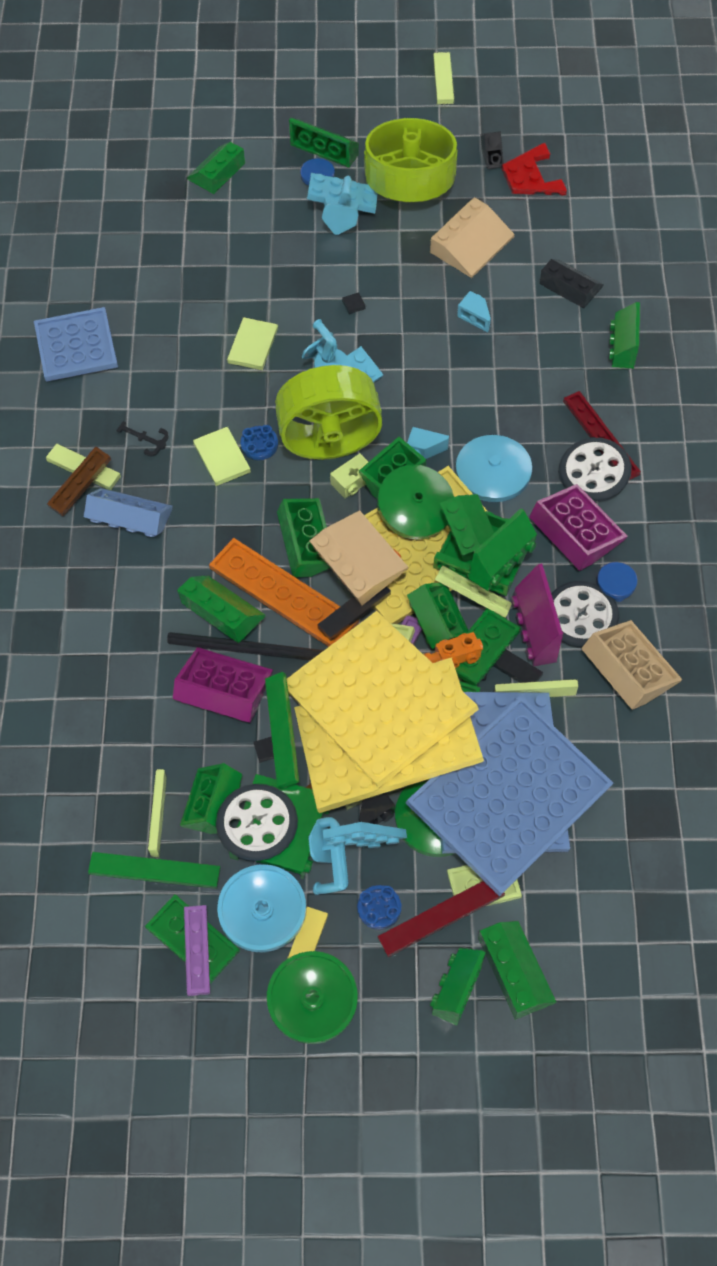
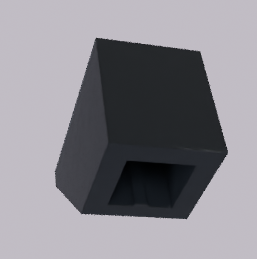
M501 131L480 134L482 153L487 169L502 167L504 159Z
M387 793L363 799L358 822L376 825L382 821L387 822L394 816L395 804Z

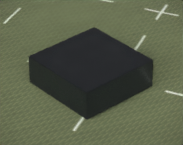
M359 292L342 297V302L349 314L366 309V305Z
M272 736L253 742L259 763L274 759Z

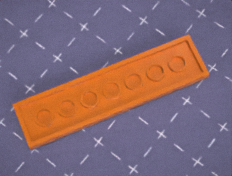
M235 538L209 564L211 570L328 647L359 623V620H357L330 641L318 629L317 624L340 606Z

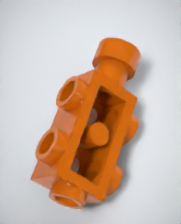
M474 632L464 633L456 638L440 641L435 646V653L430 654L428 652L423 655L432 663L452 657L456 669L460 663L467 661V663L471 664L476 662L481 657L483 644L480 639L476 638Z

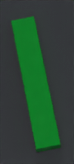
M280 672L266 678L265 683L277 787L283 789L299 783L287 676L284 672Z
M92 852L88 873L89 875L217 889L221 867L217 865Z

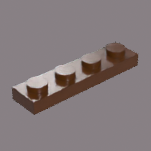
M95 446L48 501L47 505L61 516H64L112 460L111 457Z

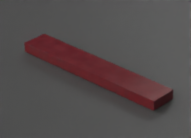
M580 391L564 398V404L590 438L608 439L622 447ZM631 458L632 468L629 480L639 476L641 473ZM616 460L609 461L612 467L619 464Z
M482 881L378 936V939L387 956L390 957L504 897L505 893L499 896Z

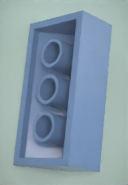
M100 488L87 495L84 517L89 518L94 523L105 522L110 527L117 528L121 526L130 532L141 531L145 532L146 536L155 537L163 532L173 506Z

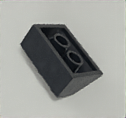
M551 259L541 270L539 283L583 309L604 285L557 259Z

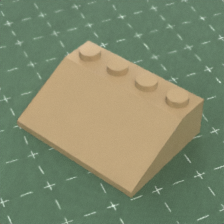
M474 197L431 238L430 253L472 278L514 237V233L487 204Z
M360 510L330 525L310 540L313 548L362 606L409 569Z
M632 620L593 633L582 647L587 657L631 709L647 704L682 681V678Z

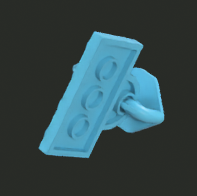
M311 173L307 200L324 203L322 220L334 234L338 235L356 226L358 210L375 214L378 193L371 189L368 184L351 181V177L348 175L343 180L337 177Z
M321 319L313 323V328L317 329L323 337L309 345L303 351L301 357L303 359L313 358L314 368L328 365H343L365 372L372 379L373 383L382 378L383 373L362 347L346 355L337 349L333 333L329 332Z
M332 817L317 819L309 835L310 854L316 862L332 863L334 882L327 884L316 882L313 887V893L315 895L343 891L347 888L348 874L345 846L356 844L357 847L368 846V848L381 847L380 843L386 842L388 845L397 844L400 839L407 838L406 829L364 822L340 826L337 820Z

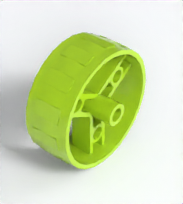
M402 118L382 123L368 134L364 150V171L366 182L376 193L396 201L419 202L436 198L452 187L457 168V142L451 131L444 126L425 119Z
M328 365L306 370L289 379L276 396V416L282 442L289 451L300 457L324 460L347 456L370 444L379 434L382 427L381 407L375 385L365 372L357 368L343 365ZM296 416L313 422L314 424H301L293 421L292 419Z

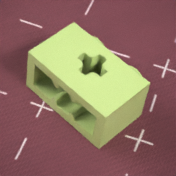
M358 454L330 473L331 485L344 498L356 494L361 487L366 485L359 474V470L368 461L361 454Z

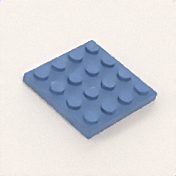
M105 307L34 321L45 381L118 367Z

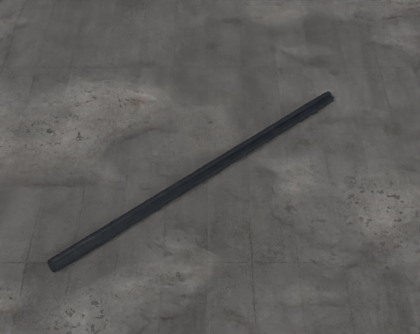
M169 632L167 635L168 644L310 661L324 651L243 640L237 643L233 639ZM487 674L485 675V677H484L481 681H485V680H486Z

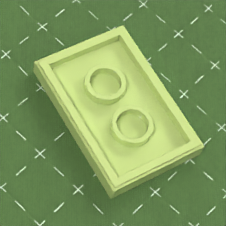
M243 317L227 359L228 363L263 370L276 336L278 325Z
M228 427L193 440L194 446L216 486L251 472Z
M468 865L447 870L453 896L483 881ZM516 880L504 892V897L489 905L521 898L522 894L518 881Z

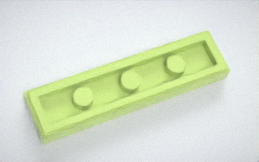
M450 52L434 53L437 104H454Z
M56 444L46 456L48 462L72 473L86 458L59 444ZM105 467L93 483L112 490L121 476L120 473Z
M444 566L441 567L435 578L436 581L503 617L507 616L512 605L508 600L489 590L483 589L476 583Z
M560 680L496 684L494 692L549 693L550 697L574 696L577 693L578 681Z
M157 769L155 775L148 846L151 857H159L167 780L165 770Z

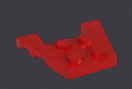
M545 143L502 164V171L512 194L534 195L535 192H544L545 195H551V193L566 195L567 189L562 179L545 183L537 167L536 161L550 158V152Z

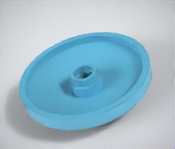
M486 435L475 438L461 449L457 457L456 475L473 495L478 494L479 499L483 501L503 502L513 499L526 489L531 479L532 462L528 452L518 442L505 436Z
M272 865L250 866L234 874L224 885L218 899V918L226 936L240 948L252 952L274 951L290 943L301 930L306 916L305 895L299 882L284 869Z

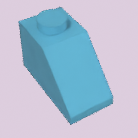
M469 291L458 305L457 317L488 333L491 318L486 300L480 295Z
M413 427L407 443L424 458L428 459L448 449L449 436Z

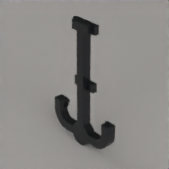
M124 421L116 430L119 433L125 431L138 437L139 441L143 439L156 445L157 447L154 451L145 449L144 454L150 457L156 456L160 450L165 449L169 438L168 432L163 428H160L158 432L164 434L162 440H156L146 436L147 432L145 431L140 433L126 427V422Z

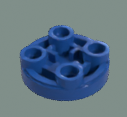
M311 159L301 167V179L308 186L311 173L335 177L334 166L325 159Z
M255 426L243 430L240 440L241 449L248 458L265 460L275 454L278 449V438L271 426Z
M611 562L600 569L597 585L603 593L614 598L615 601L621 602L635 591L637 575L627 564Z
M372 886L360 894L357 905L358 915L361 921L372 929H387L393 926L400 917V898L391 886Z

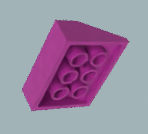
M578 484L537 501L529 516L578 570L594 564L628 537Z
M541 563L515 587L514 596H511L513 608H517L518 612L516 613L517 623L522 626V641L526 642L528 647L526 648V655L528 660L532 661L533 666L556 663L563 636L543 564Z
M197 647L174 680L173 699L250 723L266 690L265 679L272 675L273 670Z

